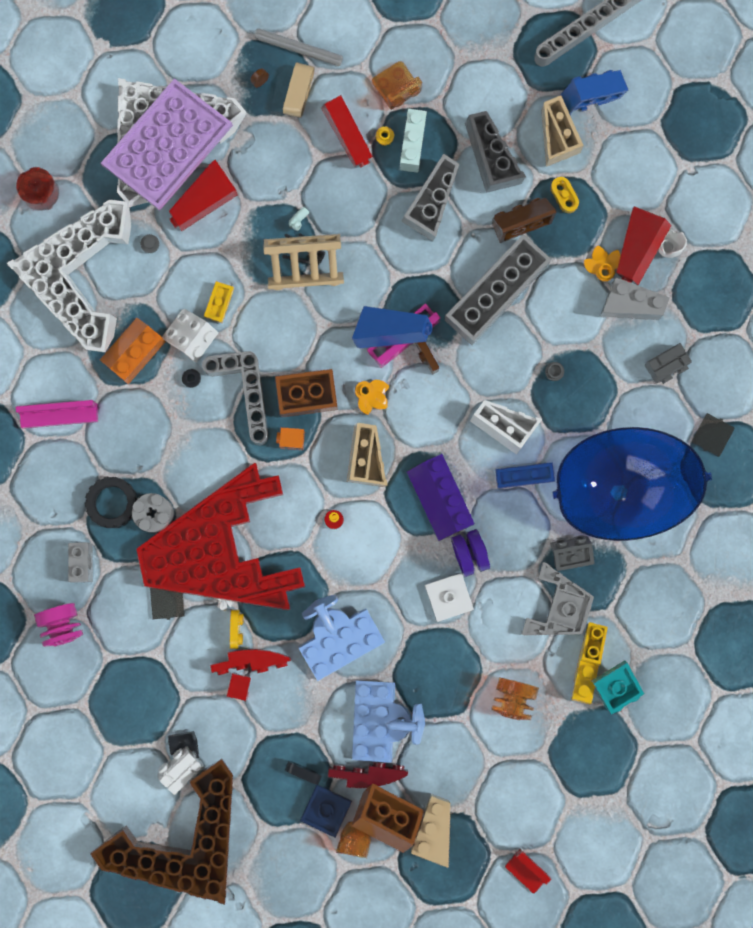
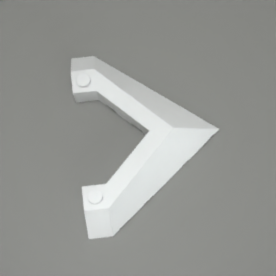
M118 78V143L167 86H153L149 83L138 81L135 83ZM194 93L232 122L233 126L219 141L221 144L236 132L247 112L235 98H221L207 93ZM118 179L117 193L125 202L129 203V207L148 202Z
M108 200L95 211H90L74 224H69L43 240V243L35 245L25 251L19 258L7 263L86 350L106 352L114 338L117 318L111 314L95 312L69 274L110 242L129 244L131 231L129 203Z

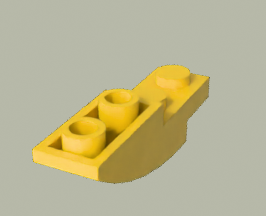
M591 622L587 625L573 681L574 687L571 697L573 701L588 705L592 704L595 689L592 680L597 678L598 668L601 664L608 629L606 626Z

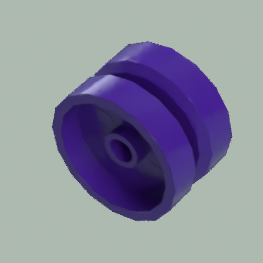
M477 529L467 532L468 544H466L464 537L460 534L451 537L453 550L464 578L474 574L473 562L480 572L491 569L485 544Z

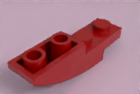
M239 650L228 653L229 661L213 664L210 667L212 673L217 672V675L229 673L228 669L236 667L237 671L248 668L247 664L250 663L252 671L257 670L258 674L269 671V666L276 665V669L288 666L287 662L291 661V658L287 655L268 650Z

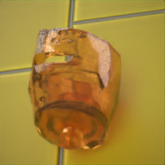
M348 821L341 832L336 853L367 859L371 846V836L352 827L353 821Z

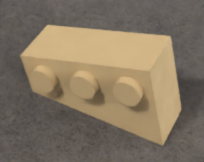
M356 423L354 425L346 482L378 487L388 486L376 425Z

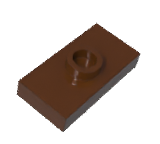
M426 342L415 343L420 352L418 356L421 362H426L432 375L437 373L439 365Z

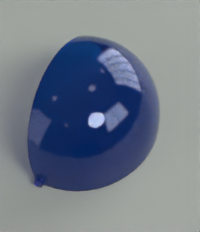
M616 428L584 439L565 455L557 472V489L552 491L553 499L558 500L560 511L565 520L579 532L603 540L629 541L661 534L684 522L702 503L706 494L707 483L712 480L711 472L707 473L696 451L676 436L650 428Z

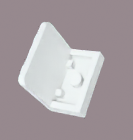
M183 309L162 338L197 363L218 332L205 320Z

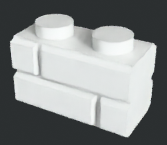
M185 747L183 750L179 749L174 753L173 759L169 763L165 762L158 769L159 773H157L158 780L175 795L204 768L203 763L199 758H196L195 754L188 747Z

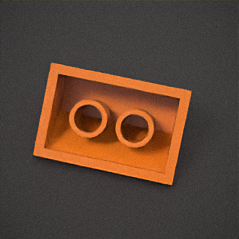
M136 318L101 357L100 361L129 385L164 345L165 340L147 324Z

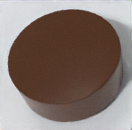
M258 69L253 73L250 81L255 87H260L268 80L269 74L265 69Z

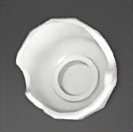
M672 229L669 230L658 252L666 258L678 257L686 248L687 239L684 233H676Z

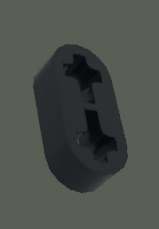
M288 761L284 769L286 772L316 785H319L322 775L292 761Z

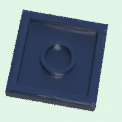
M316 785L300 821L336 838L352 800L321 785Z

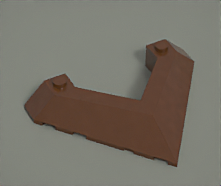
M220 759L198 773L189 782L200 798L192 850L138 842L126 825L90 853L102 871L117 873L123 877L148 882V884L188 893L191 896L217 901L225 905L233 773L223 759Z

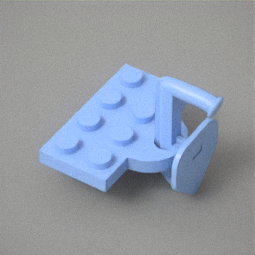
M336 594L317 599L302 613L304 619L317 615L313 622L315 637L298 646L317 681L385 643L366 608L351 617H348L345 612L339 609H328L338 602Z
M357 680L352 760L390 763L392 762L393 742L403 740L410 731H412L413 745L420 744L425 727L422 704L414 705L413 716H411L406 707L395 703V682Z

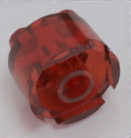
M40 167L29 168L30 170L21 173L16 183V189L21 199L28 207L34 210H50L59 197L58 184L51 174Z

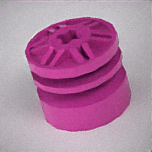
M74 603L57 606L34 614L37 627H47V631L41 633L40 638L50 637V639L42 642L43 647L64 645L73 642L83 635L82 630L73 632L74 628L81 626L80 623H70V619L78 615Z

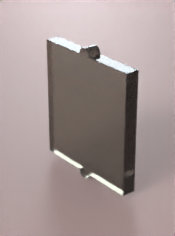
M706 413L691 443L703 448L704 452L708 451L720 457L735 428L723 422V419H718Z
M150 588L153 620L164 618L170 620L174 617L185 616L183 593Z

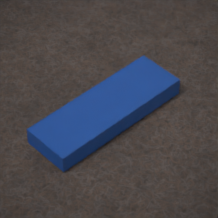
M553 463L495 469L497 489L555 482Z

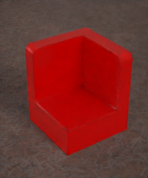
M232 673L226 697L247 701L251 678Z

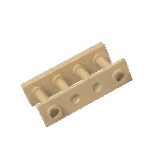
M340 234L264 239V255H271L273 277H268V289L282 290L283 288L337 286L344 284L343 272H337L336 250L341 249ZM307 251L309 252L311 274L300 275L298 253ZM317 251H328L330 273H318ZM280 253L290 254L292 276H281Z

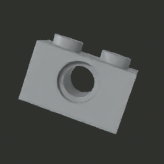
M88 542L68 543V582H93V544Z

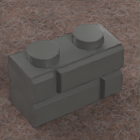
M679 343L648 361L645 367L656 384L659 382L664 384L673 379L672 374L678 372L680 375L688 370V365L692 363V360L682 344Z

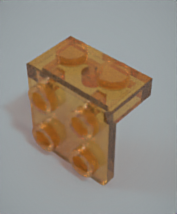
M398 61L372 78V84L390 110L401 106L406 100L417 96L422 91V81L419 77L414 79L402 61Z

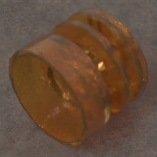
M499 677L496 690L504 693V696L494 697V701L501 702L502 704L501 707L492 705L491 710L507 718L531 720L532 715L524 713V710L534 711V707L526 704L527 700H536L539 687Z

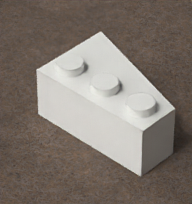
M484 400L470 422L517 455L542 419L525 415V413L520 411L515 412L507 409V407Z

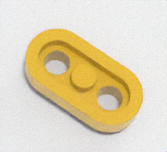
M555 178L551 184L552 194L563 212L573 213L579 205V199L567 178ZM557 186H562L563 190H558ZM566 202H570L572 206H566Z
M231 610L230 649H239V645H243V633H240V625H243L244 615L240 614V610Z

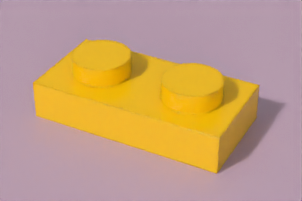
M215 282L204 318L223 323L234 292L233 286Z

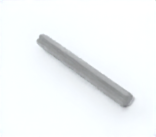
M259 28L255 32L256 40L336 66L342 64V55Z

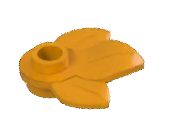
M597 245L592 253V259L584 260L585 269L589 273L595 274L600 281H610L614 277L615 269L618 268L620 252L615 250L608 255L603 248ZM602 270H606L608 275H603Z
M377 379L370 383L367 381L359 382L355 387V395L359 398V409L366 415L371 412L372 407L375 409H386L388 402L383 393L389 389V385ZM363 387H366L368 390L366 394L362 393Z

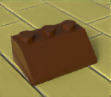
M536 198L531 200L528 205H517L512 208V211L507 213L502 211L495 214L492 226L499 243L552 224L556 210L546 198L541 200Z

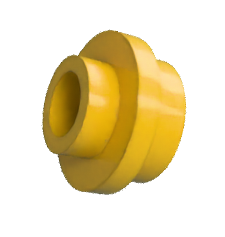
M385 126L379 128L376 132L377 142L381 145L391 144L394 140L393 130ZM387 133L388 137L384 138L381 135Z

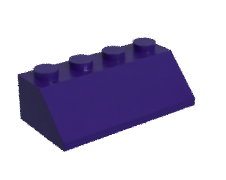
M443 454L431 458L407 471L438 541L475 524Z

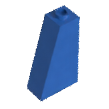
M363 306L352 340L356 347L360 349L426 342L428 335L432 332V324L427 315Z

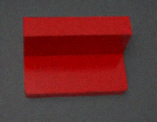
M521 849L505 865L506 869L532 893H536L544 883L547 885L552 880Z

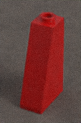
M340 95L325 103L321 109L353 166L359 165L361 168L369 164V159L373 156L342 96Z
M216 159L209 164L169 210L171 215L169 220L175 228L179 227L181 231L187 229L238 196L235 187Z
M633 207L616 271L622 280L636 285L640 284L672 226L666 218L638 207Z

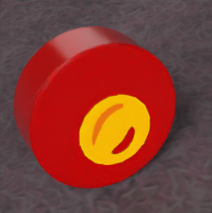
M331 510L325 515L324 521L328 528L338 529L343 525L344 518L341 512Z

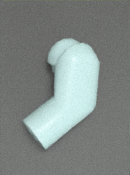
M304 206L289 220V227L295 231L301 228V221L309 214V211Z

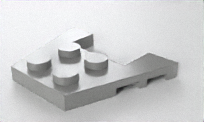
M542 562L538 579L556 585L554 597L546 623L526 618L521 635L583 634L594 596L567 579L547 563Z

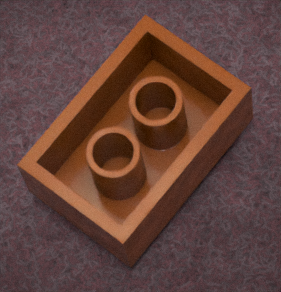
M332 369L275 376L281 418L338 410Z
M372 783L362 794L351 826L404 853L414 845L424 810Z

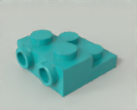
M625 660L592 680L601 701L611 715L620 712L623 707L636 702L644 695L640 684Z

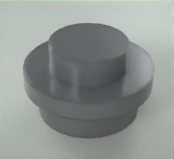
M148 234L141 239L140 245L144 252L154 253L158 250L160 243L155 235Z
M552 362L547 365L545 375L551 381H558L564 375V368L560 363Z

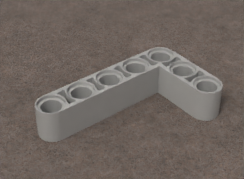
M251 351L206 357L202 362V367L209 376L242 373L250 438L258 446L267 443L268 429L257 356ZM252 357L254 358V363L250 366L245 365V360ZM229 360H234L235 366L227 368L226 363ZM209 363H216L217 365L214 370H207ZM250 376L257 377L254 384L247 383V379ZM254 394L259 395V400L256 403L249 401L250 396ZM255 413L262 415L261 420L258 422L252 421V416ZM263 432L264 437L262 440L257 441L254 439L255 433Z

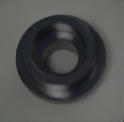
M188 369L182 374V382L188 388L197 387L201 382V375L195 369ZM194 375V380L188 381V376Z

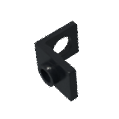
M194 731L168 735L170 755H174L179 749L183 750L185 747H188L191 751H194L196 758H199L198 742Z

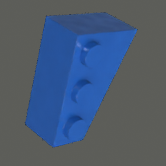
M608 70L603 74L597 75V73H593L585 78L576 77L572 79L568 87L559 96H562L571 116V113L575 110L581 109L582 112L586 111L589 105L597 104L600 106L620 99L628 91V87L621 70Z

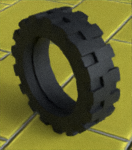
M104 477V479H99L94 485H91L89 492L86 493V512L93 522L102 527L120 528L133 519L132 509L133 504L138 500L137 493L123 479ZM117 487L127 496L126 510L117 518H105L97 510V496L105 488Z

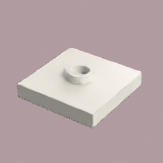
M462 573L425 585L437 622L474 610Z

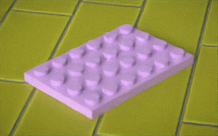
M174 78L101 164L160 211L231 129L233 124Z

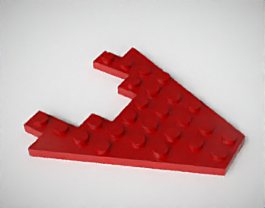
M253 463L165 529L139 546L137 554L144 586L153 589L290 610L286 592L305 587L301 568L263 576L258 558L244 562L239 561L232 530L234 526L250 523L246 504L284 495L279 475L260 480L257 464Z

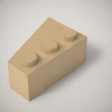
M562 96L544 102L541 114L546 167L580 154L584 145Z
M430 794L414 845L410 849L411 854L449 868L450 801Z

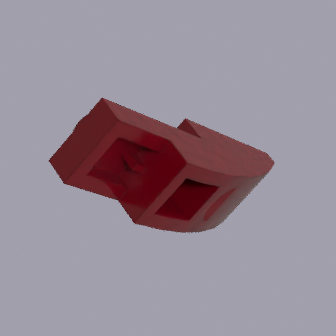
M373 762V765L369 764L368 772H364L365 768L353 767V770L345 769L344 765L334 764L333 767H329L328 777L347 779L346 788H368L372 783L377 786H383L396 782L408 776V769H404V765L393 764V767H387L383 762Z

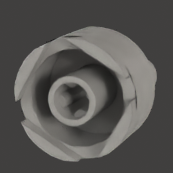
M149 493L138 498L133 504L132 517L140 529L157 534L172 523L174 509L166 498L158 494ZM151 510L157 511L154 518L149 515L152 513Z

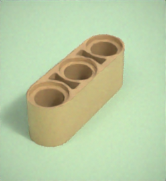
M296 62L284 102L283 114L302 118L315 67Z

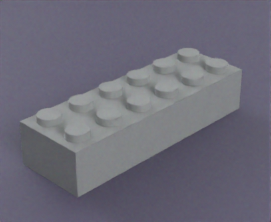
M523 234L446 314L445 321L468 343L473 345L549 266L552 259Z

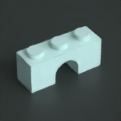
M408 109L400 170L419 171L427 111Z

